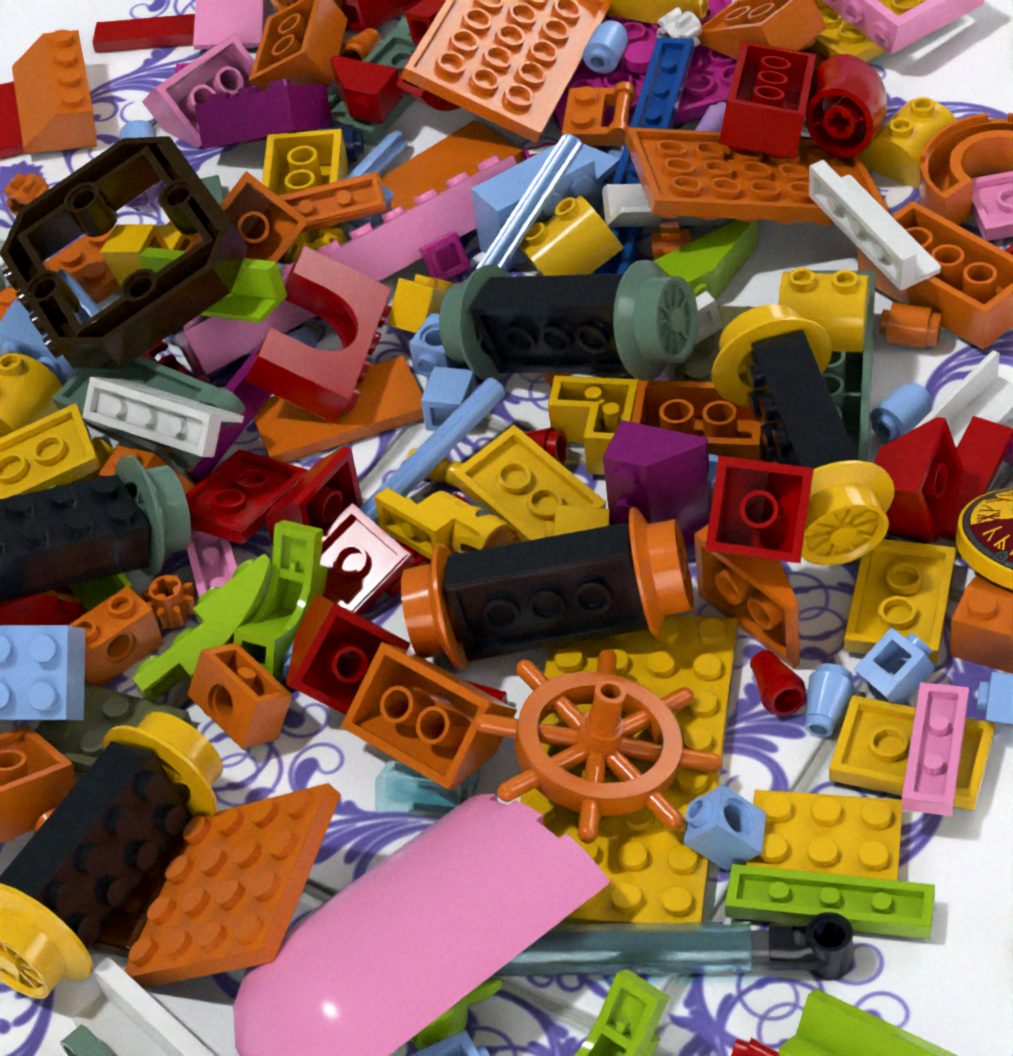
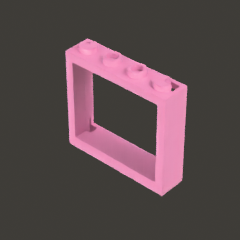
M822 0L890 55L984 4V0H927L897 16L878 0Z

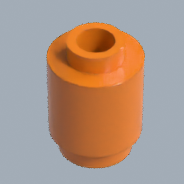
M893 302L890 310L883 309L879 334L886 335L887 344L926 349L927 345L937 346L942 326V313L933 312V308Z

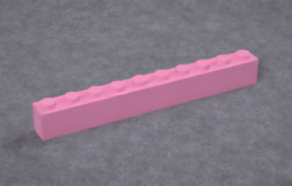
M496 154L476 165L479 172L468 177L466 171L446 180L445 183L448 188L437 194L435 189L432 188L413 198L416 205L405 211L402 205L381 215L384 223L372 228L370 222L349 232L352 240L341 246L335 240L316 251L379 282L423 258L419 251L421 247L450 232H457L460 238L476 229L471 188L517 165L513 156L499 160ZM295 262L283 268L286 274L282 277L283 284H285ZM283 300L261 323L198 315L183 326L184 330L173 336L194 375H208L256 349L270 327L284 334L317 315Z

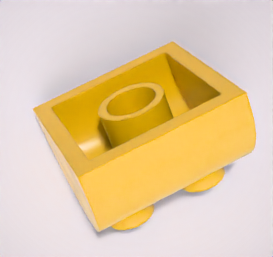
M919 97L912 99L881 127L876 138L859 156L866 169L919 189L921 154L925 144L937 131L957 119L946 107L930 98Z
M581 195L577 198L568 197L559 202L555 208L556 214L544 224L541 222L534 223L519 245V249L528 262L541 276L590 275L624 248L604 220Z
M797 268L791 272L783 271L778 305L791 307L800 314L801 318L812 320L821 325L830 337L832 351L863 353L870 298L869 275H858L851 270H840L835 273H814L807 268Z
M8 353L0 357V438L58 410L52 398L63 385L50 369L27 355Z

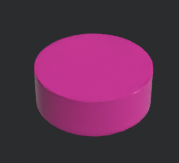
M637 41L626 46L623 51L625 68L637 74L647 73L655 43Z

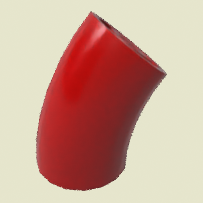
M850 54L832 56L822 62L813 73L808 96L809 104L805 113L806 127L811 139L823 151L833 156L851 157L860 154L876 138L886 117L887 93L881 77L863 59Z

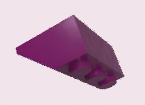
M622 420L603 456L608 509H610V525L629 522L630 508L637 507L649 524L677 519L685 547L695 544L694 534L709 524L712 504L708 438Z

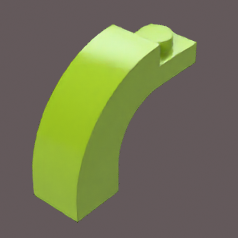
M286 520L275 524L271 575L264 600L256 614L248 622L234 630L233 642L238 643L276 680L283 675V657L295 638V633L317 593L322 596L324 594L328 569L327 566L320 565L323 529Z
M628 969L617 972L594 1027L574 1056H653L661 1040L654 1035V1032L669 996Z

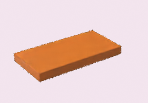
M473 120L387 173L380 180L383 186L394 193L395 197L391 200L392 203L390 204L391 209L402 205L406 211L416 205L413 200L416 196L432 188L435 189L437 194L448 188L445 183L446 180L466 171L468 177L479 172L476 165L496 154L499 160L513 156L517 164L523 162V150Z
M404 356L370 365L361 384L357 382L355 385L361 392L351 412L343 410L335 424L278 396L270 397L253 418L268 458L287 463L424 419L421 406L423 395Z

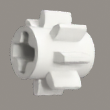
M677 7L658 20L661 26L656 33L658 38L694 39V48L700 45L701 42L697 37L701 34L702 27L699 19L692 12L686 11L682 14L680 8Z

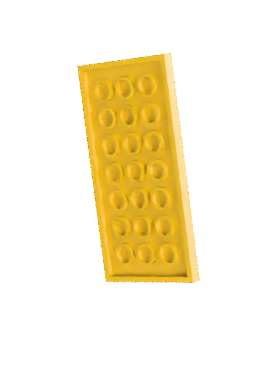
M666 615L660 636L654 637L650 629L552 646L549 647L544 675L551 680L569 673L597 672L600 652L606 649L612 650L617 656L615 675L644 686L660 699L679 688H689L694 694L693 702L673 713L681 730L682 748L715 753L723 760L738 636V618ZM579 704L575 706L584 714L587 710L591 709L592 704ZM555 712L548 715L541 722L543 724L569 728ZM623 712L620 714L622 719L629 716ZM647 729L629 737V739L655 743ZM541 743L549 757L567 749V747ZM627 758L642 774L655 765L653 762ZM579 765L567 771L584 779L585 770ZM681 767L677 768L674 780L664 793V796L684 816L685 822L680 830H669L646 807L642 810L620 816H600L598 837L590 844L583 843L578 837L580 813L554 803L542 795L536 788L523 794L520 802L543 815V823L541 824L559 839L567 833L586 851L611 881L553 928L590 929L591 931L601 932L702 931L710 860L683 844L686 828L685 816L690 802L698 796H703L719 787L721 770L716 773ZM611 770L605 771L604 783L622 782Z

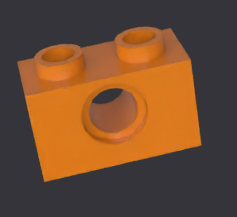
M128 586L69 624L70 626L86 628L84 683L99 687L104 686L164 644L154 610Z
M238 643L201 650L187 693L203 712L242 749L278 740L293 697L280 682Z

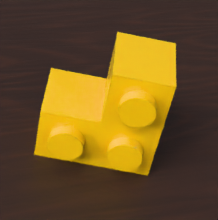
M116 224L102 247L100 254L121 286L131 273L143 269L138 255L147 247L185 251L194 237L193 235L181 234L174 225Z
M554 376L548 401L550 427H553L556 431L564 432L567 442L584 443L587 474L605 475L603 456L621 421H632L638 379Z

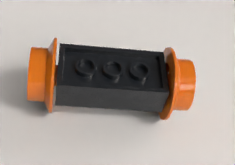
M637 507L630 508L629 522L454 555H451L445 544H437L434 547L429 565L404 569L401 577L403 613L409 639L415 653L424 659L447 655L458 671L466 670L469 661L641 630L650 629L654 637L660 636L666 615L694 610L689 562L677 519L649 524Z

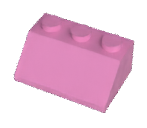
M233 33L155 87L142 103L163 131L198 149L202 146L195 105L209 102L208 95L230 92V97L239 96L238 89L252 86L248 80L254 59Z

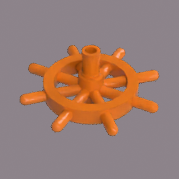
M609 649L600 652L597 672L569 673L551 680L530 660L524 659L519 661L516 665V673L533 690L524 702L519 718L514 719L480 713L473 720V726L478 732L515 738V752L522 773L499 785L497 790L499 798L502 801L510 802L536 788L542 795L554 803L580 813L578 837L586 844L593 843L597 839L600 816H620L642 810L646 807L669 830H680L685 822L684 816L664 796V793L674 780L677 768L681 767L716 773L723 767V760L718 754L682 748L681 730L673 713L693 702V692L687 687H682L660 699L644 686L615 675L617 656L614 651ZM592 704V707L583 714L575 705ZM555 712L569 728L543 724L541 722L548 715ZM623 712L629 716L622 719L620 714ZM647 729L655 743L629 739V737ZM541 743L567 747V749L549 757ZM627 758L653 762L655 765L642 774ZM579 765L585 770L584 779L567 771ZM611 770L622 782L604 783L605 771Z

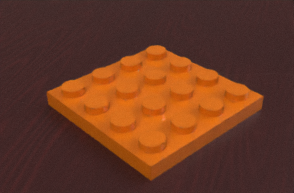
M329 783L217 811L214 816H197L192 818L183 831V838L185 839L178 856L168 865L165 871V877L167 878L158 898L150 905L147 911L148 919L138 940L129 951V961L124 971L142 988L274 962L341 794Z

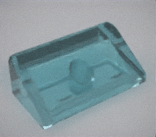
M390 760L375 778V809L379 812L440 819L465 800L475 796L480 772L476 770L452 791L402 762Z

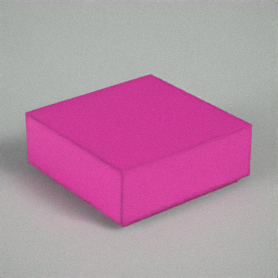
M450 232L419 249L431 278L448 281L472 268L457 232Z

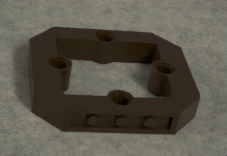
M170 136L122 138L18 211L0 251V255L8 267L2 271L11 286L18 291L15 294L28 313L34 311V313L29 315V318L42 336L48 334L42 340L56 359L63 355L72 368L122 369L230 294L248 246ZM162 180L166 186L159 194L158 202L160 207L181 234L192 235L199 233L203 241L156 273L146 268L131 273L121 285V297L86 322H83L78 314L80 308L79 299L56 271L50 269L46 259L83 234L94 238L108 233L117 222V210Z

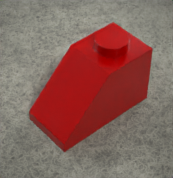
M333 55L330 58L335 86L350 117L383 124L403 98L402 93L394 86L399 76L398 69Z

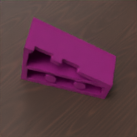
M290 79L269 82V89L263 91L260 90V86L238 89L239 96L230 97V92L208 95L209 102L195 105L202 149L224 148L267 140L268 134L302 132L333 126L326 84L291 85Z

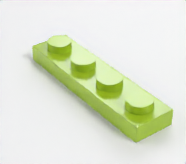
M731 864L725 901V916L729 918L792 924L809 923L814 916L820 913L832 912L844 916L851 923L853 931L931 939L935 885Z

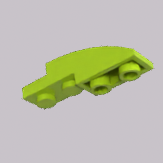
M265 553L255 561L254 559H249L243 562L234 571L233 578L220 588L215 586L207 590L199 598L198 605L193 608L199 626L196 628L189 627L182 631L174 639L171 648L160 656L153 655L137 668V674L132 677V681L143 699L154 702L183 678H186L191 684L201 650L233 644L234 630L248 622L256 614L266 595L272 565Z

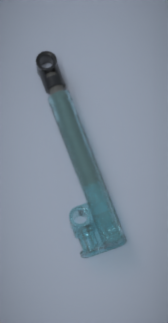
M832 912L820 913L814 916L809 923L769 924V930H751V922H731V924H724V922L557 924L492 976L616 975L617 972L626 969L636 975L725 973V971L752 973V964H770V970H810L821 979L835 980L845 976L852 968L853 930L851 923L844 916ZM829 944H830V945H835V946H837V947L827 948V947H823V945H829Z

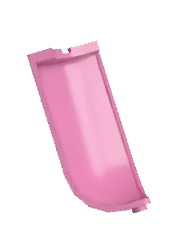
M495 794L472 796L288 928L274 962L246 968L233 1005L235 1048L239 1056H389L611 881L586 851L567 833L559 839L541 824L543 823V815L517 800L510 805L500 803Z

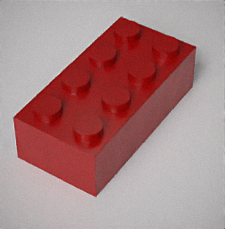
M742 41L726 102L719 144L727 145L728 148L738 152H746L748 150L764 152L769 157L775 159L796 158L816 54Z

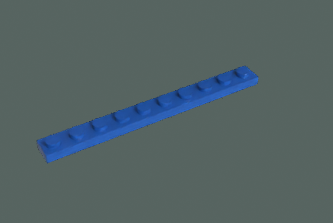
M657 37L630 127L672 129L695 52L694 39ZM625 143L613 184H641ZM603 213L602 219H603L604 222L606 223V221H605V213ZM609 227L624 248L592 274H624L628 267L633 264L643 227Z

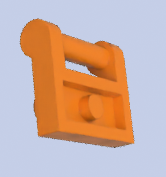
M623 81L612 88H593L590 86L569 88L562 135H574L583 144L588 146L624 145L627 127H630L628 125L630 105L635 101V86L630 82ZM606 106H615L613 122L609 127H603Z

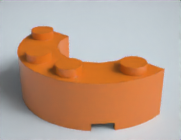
M988 113L972 115L956 120L937 131L925 144L921 154L920 205L958 226L971 218L972 178L1013 171V113H1008V119H988Z

